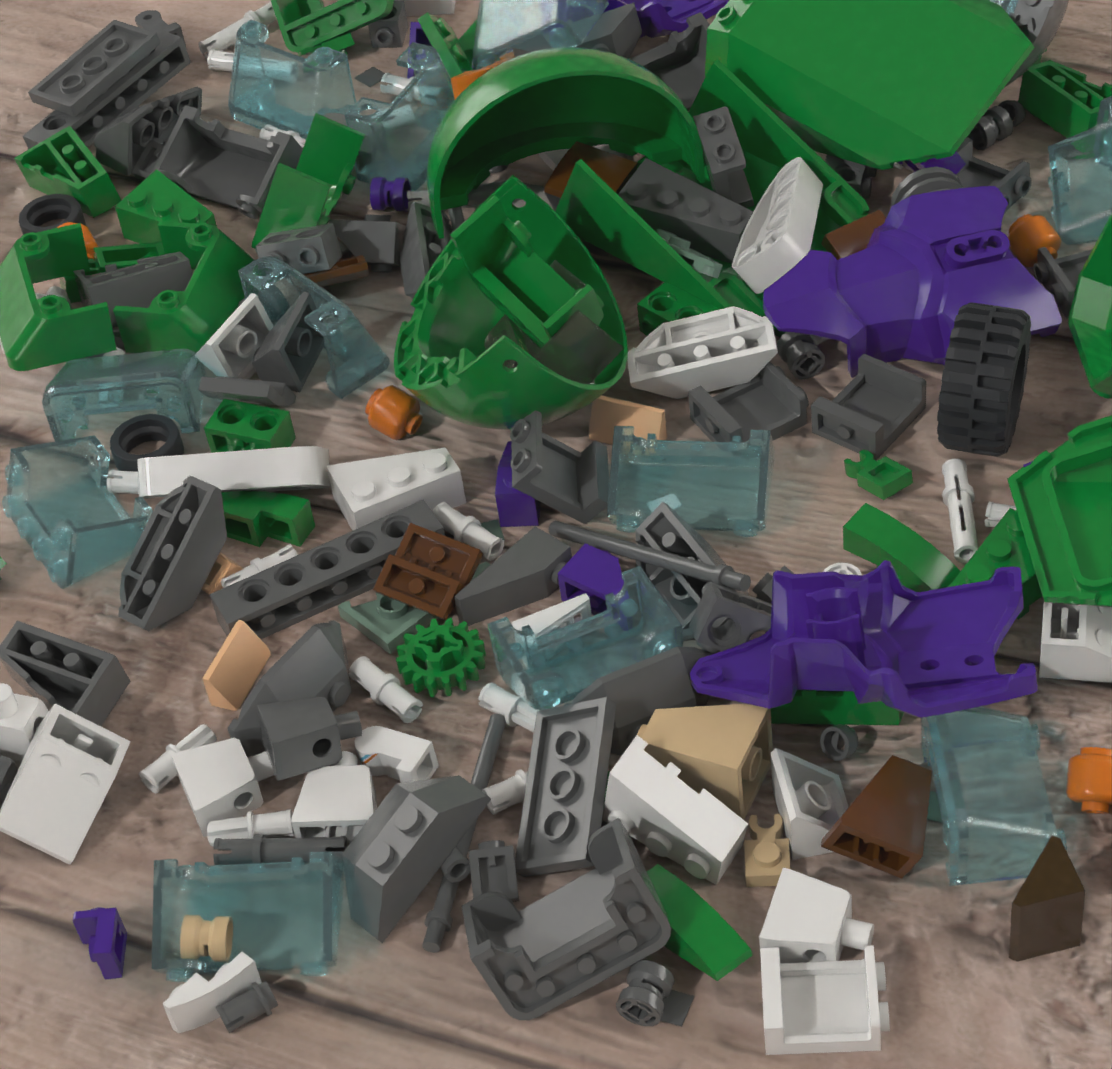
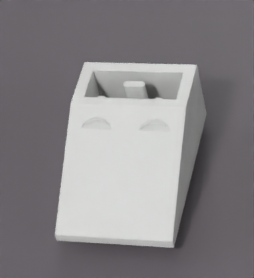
M1044 602L1039 678L1112 683V606Z
M54 704L37 727L0 809V831L70 865L118 773L131 741Z

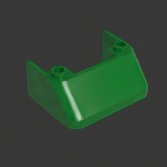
M271 0L286 47L290 51L298 53L306 47L318 46L386 17L392 10L394 0H339L326 7L322 0Z
M316 113L297 168L294 169L282 163H279L251 247L256 249L255 246L269 233L328 224L329 216L343 194L350 195L357 177L353 176L352 172L366 134Z
M494 195L454 230L450 236L472 280L482 293L562 371L567 372L579 361L602 321L604 314L601 308L605 305L589 284L583 289L578 288L575 290L532 249L528 241L532 235L519 220L513 223L507 217L500 200Z
M160 221L158 228L165 253H183L189 259L191 269L195 270L185 291L165 290L152 300L149 308L115 306L113 312L126 353L196 358L194 355L239 307V302L251 293L256 294L263 279L260 264L214 225Z
M80 223L22 235L14 243L0 264V338L8 366L13 370L29 371L117 350L107 302L71 310L68 301L60 296L47 295L37 299L33 288L34 283L74 275L73 271L82 269L85 272L90 271Z

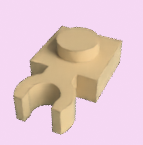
M774 814V825L770 828H761L758 826L757 815H751L749 831L752 840H744L746 887L777 886L782 869H790L789 838L781 839L783 836L782 817L780 814Z

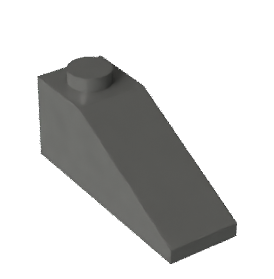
M536 526L532 528L454 596L459 624L465 621L470 626L549 597L559 588L557 573L572 558L571 547Z

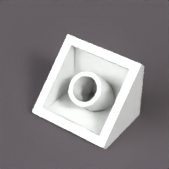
M251 293L194 355L216 376L250 379L256 372L252 365L255 351L261 347L265 337L274 327L258 296Z
M775 748L770 753L772 788L778 812L783 820L785 836L789 838V850L792 860L832 853L833 851L821 847V841L849 807L839 775Z

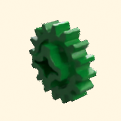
M448 618L444 625H438L436 619H431V627L425 628L418 624L416 625V635L405 633L403 636L405 645L397 646L398 658H396L399 674H402L404 684H413L414 691L417 694L427 688L430 697H435L438 690H444L447 696H451L452 688L456 686L465 691L467 689L466 680L478 681V670L485 669L486 667L484 642L480 640L477 629L469 631L468 624L465 621L458 626H454L452 618Z

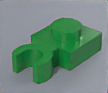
M861 450L859 451L860 462H854L848 458L844 460L846 475L857 479L859 487L882 500L895 495L913 483L912 470L886 456L876 461L870 451Z

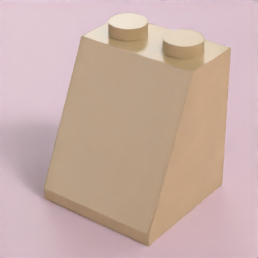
M751 704L655 709L648 724H643L637 733L640 738L648 743L644 751L664 767L669 762H672L681 770L677 777L699 794L703 788L706 789L743 820L745 819L771 766L770 753L773 751L770 709Z

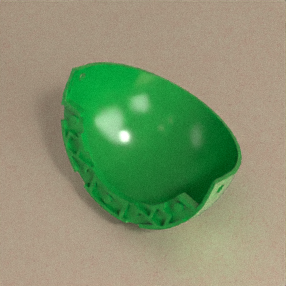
M559 47L538 50L507 60L480 76L456 98L442 118L434 135L427 165V189L431 216L439 239L444 238L441 210L468 205V194L472 189H477L490 176L491 168L508 165L522 158L543 152L570 149L576 141L590 146L609 144L610 150L630 156L640 153L649 157V160L657 164L684 160L690 165L700 184L705 183L703 149L697 126L683 102L661 78L644 66L617 54L589 48Z
M514 175L493 192L473 214L495 195L500 200L507 217L513 223L519 220L532 235L528 240L532 249L575 290L578 288L583 289L589 284L603 301L605 306L601 309L604 317L579 361L567 372H564L477 287L452 239L435 260L419 286L410 304L415 308V311L409 322H402L394 352V371L396 377L403 382L401 385L437 412L464 424L501 430H511L518 420L525 418L535 410L542 414V425L560 420L582 409L618 382L625 371L628 356L627 336L623 319L610 286L597 263L567 223L544 200ZM515 199H523L526 204L518 208L512 202ZM503 363L517 364V367L510 369L505 367Z

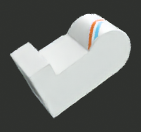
M371 726L362 730V736L356 737L354 741L360 764L370 768L371 776L388 775V777L400 780V783L427 780L432 777L439 766L432 741L382 726Z

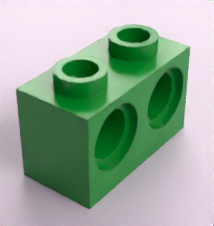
M665 281L637 303L640 332L648 336L662 323L720 309Z
M225 398L204 427L211 453L291 447L296 439L289 411Z

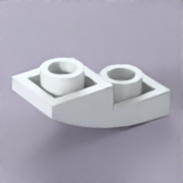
M241 952L230 963L224 964L209 982L196 972L184 984L176 987L169 998L162 1003L172 1029L179 1034L220 1018V1014L216 1009L217 1006H221L253 988L252 983L256 982L258 985L262 983L255 961L244 952Z

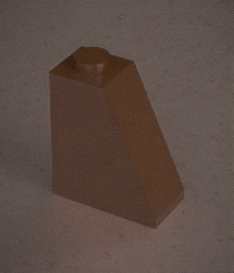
M892 755L823 837L821 847L902 879L923 857L932 770Z

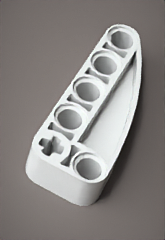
M801 157L791 160L778 172L757 204L736 249L732 268L756 294L764 292L767 287L776 282L802 260L811 249L823 183Z
M318 446L283 447L137 459L140 498L166 497L171 491L183 485V481L189 476L214 485L221 489V492H276L331 487L326 466L330 465L329 449Z

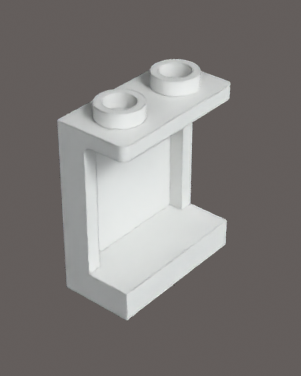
M874 945L864 946V959L802 963H780L779 947L760 948L766 1055L881 1051V1031H890L888 1002L878 1001V991H886L884 962H875Z

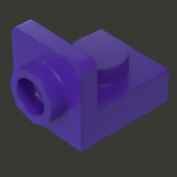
M98 907L91 910L74 912L72 922L82 943L89 944L90 959L93 963L97 962L104 979L122 978L127 931L117 908Z

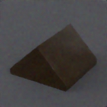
M1051 835L1012 902L1009 958L1017 962L1077 947L1081 944L1085 889L1061 838Z

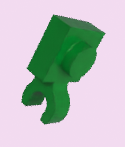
M348 33L318 46L306 47L298 52V56L301 57L308 54L313 58V64L304 68L305 72H312L321 65L322 58L329 56L331 61L348 55L347 49L355 45L351 33Z

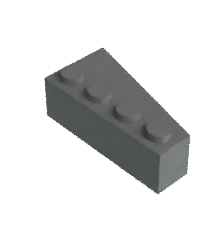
M645 158L618 194L655 232L657 229L676 234L677 237L690 241L689 248L696 252L728 263H733L741 236L753 214V211Z

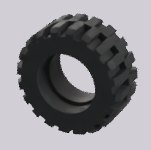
M973 302L960 307L954 321V328L951 331L949 347L946 352L937 415L938 441L946 449L994 457L1008 452L1019 417L1030 351L1031 317L1024 310Z

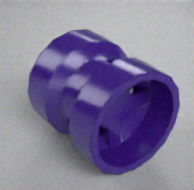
M374 177L370 186L372 209L384 211L389 207L394 208L396 211H408V202H411L407 198V191H411L409 179L397 177L394 181H388L385 177Z

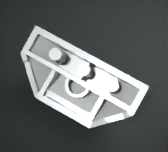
M735 306L662 323L645 337L637 348L633 347L628 352L627 361L630 384L636 389L680 399L689 397L688 391L699 386L710 392L748 383L778 353L774 325L766 316L761 317Z

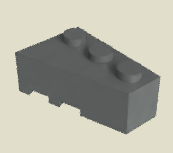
M175 252L138 259V264L117 269L116 263L105 265L106 272L85 275L84 269L73 271L82 306L107 302L112 328L117 327L113 312L115 306L149 308L152 300L162 291H185L193 275L189 259L183 253Z
M16 621L0 645V661L11 677L31 696L42 700L48 711H50L54 704H57L99 726L103 725L131 682L115 655L20 621Z

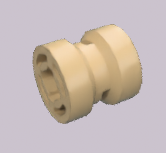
M185 915L180 934V954L182 960L196 961L201 956H210L214 962H228L233 946L232 917L217 916L212 921L204 920L200 915Z

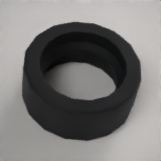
M50 194L36 198L25 205L19 213V225L23 235L30 232L37 233L55 229L67 222L81 223L86 226L80 204L75 198L66 194ZM65 219L53 226L40 227L51 220Z
M145 414L133 417L117 427L110 438V450L118 471L138 472L137 459L184 455V446L179 429L172 419L164 415ZM144 442H166L158 450L148 454H129L132 449Z

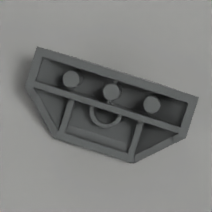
M633 2L513 43L511 46L515 57L543 49L579 47L610 52L630 59L642 34V29Z
M414 201L410 207L399 252L405 295L412 299L435 260L452 239L450 234L453 232L452 226L449 224L450 219L445 212L441 211L444 238L439 239L433 224L430 207Z
M189 476L183 481V485L171 491L156 505L121 573V606L119 607L118 617L142 629L151 631L193 607L227 539L221 489L193 476Z
M662 502L636 529V542L639 545L716 567L720 564H725L711 545L665 502ZM636 560V589L675 639L678 641L693 639L694 636L689 624L709 581ZM729 588V589H731V590H734V591H737V592H740V593H742V594H745V595H748V596H749V591H748V590L745 591V592H743V591H739V590H736V589H733V588ZM728 617L718 618L713 622L712 627L724 625Z
M332 620L329 623L313 625L259 679L245 700L239 718H234L228 726L230 738L240 740L247 757L266 751L261 737L257 705L324 697L327 698L332 712H334L347 701L352 693V687L348 674L347 651L340 623Z
M677 646L598 678L581 691L571 703H566L563 706L604 697L617 704L610 753L622 756L637 736L640 727L643 724H648L655 709L706 706L710 695L698 693L693 688L690 672L699 658L712 655L713 653L695 647Z
M459 775L396 783L342 853L350 918L383 943L490 802L491 798Z

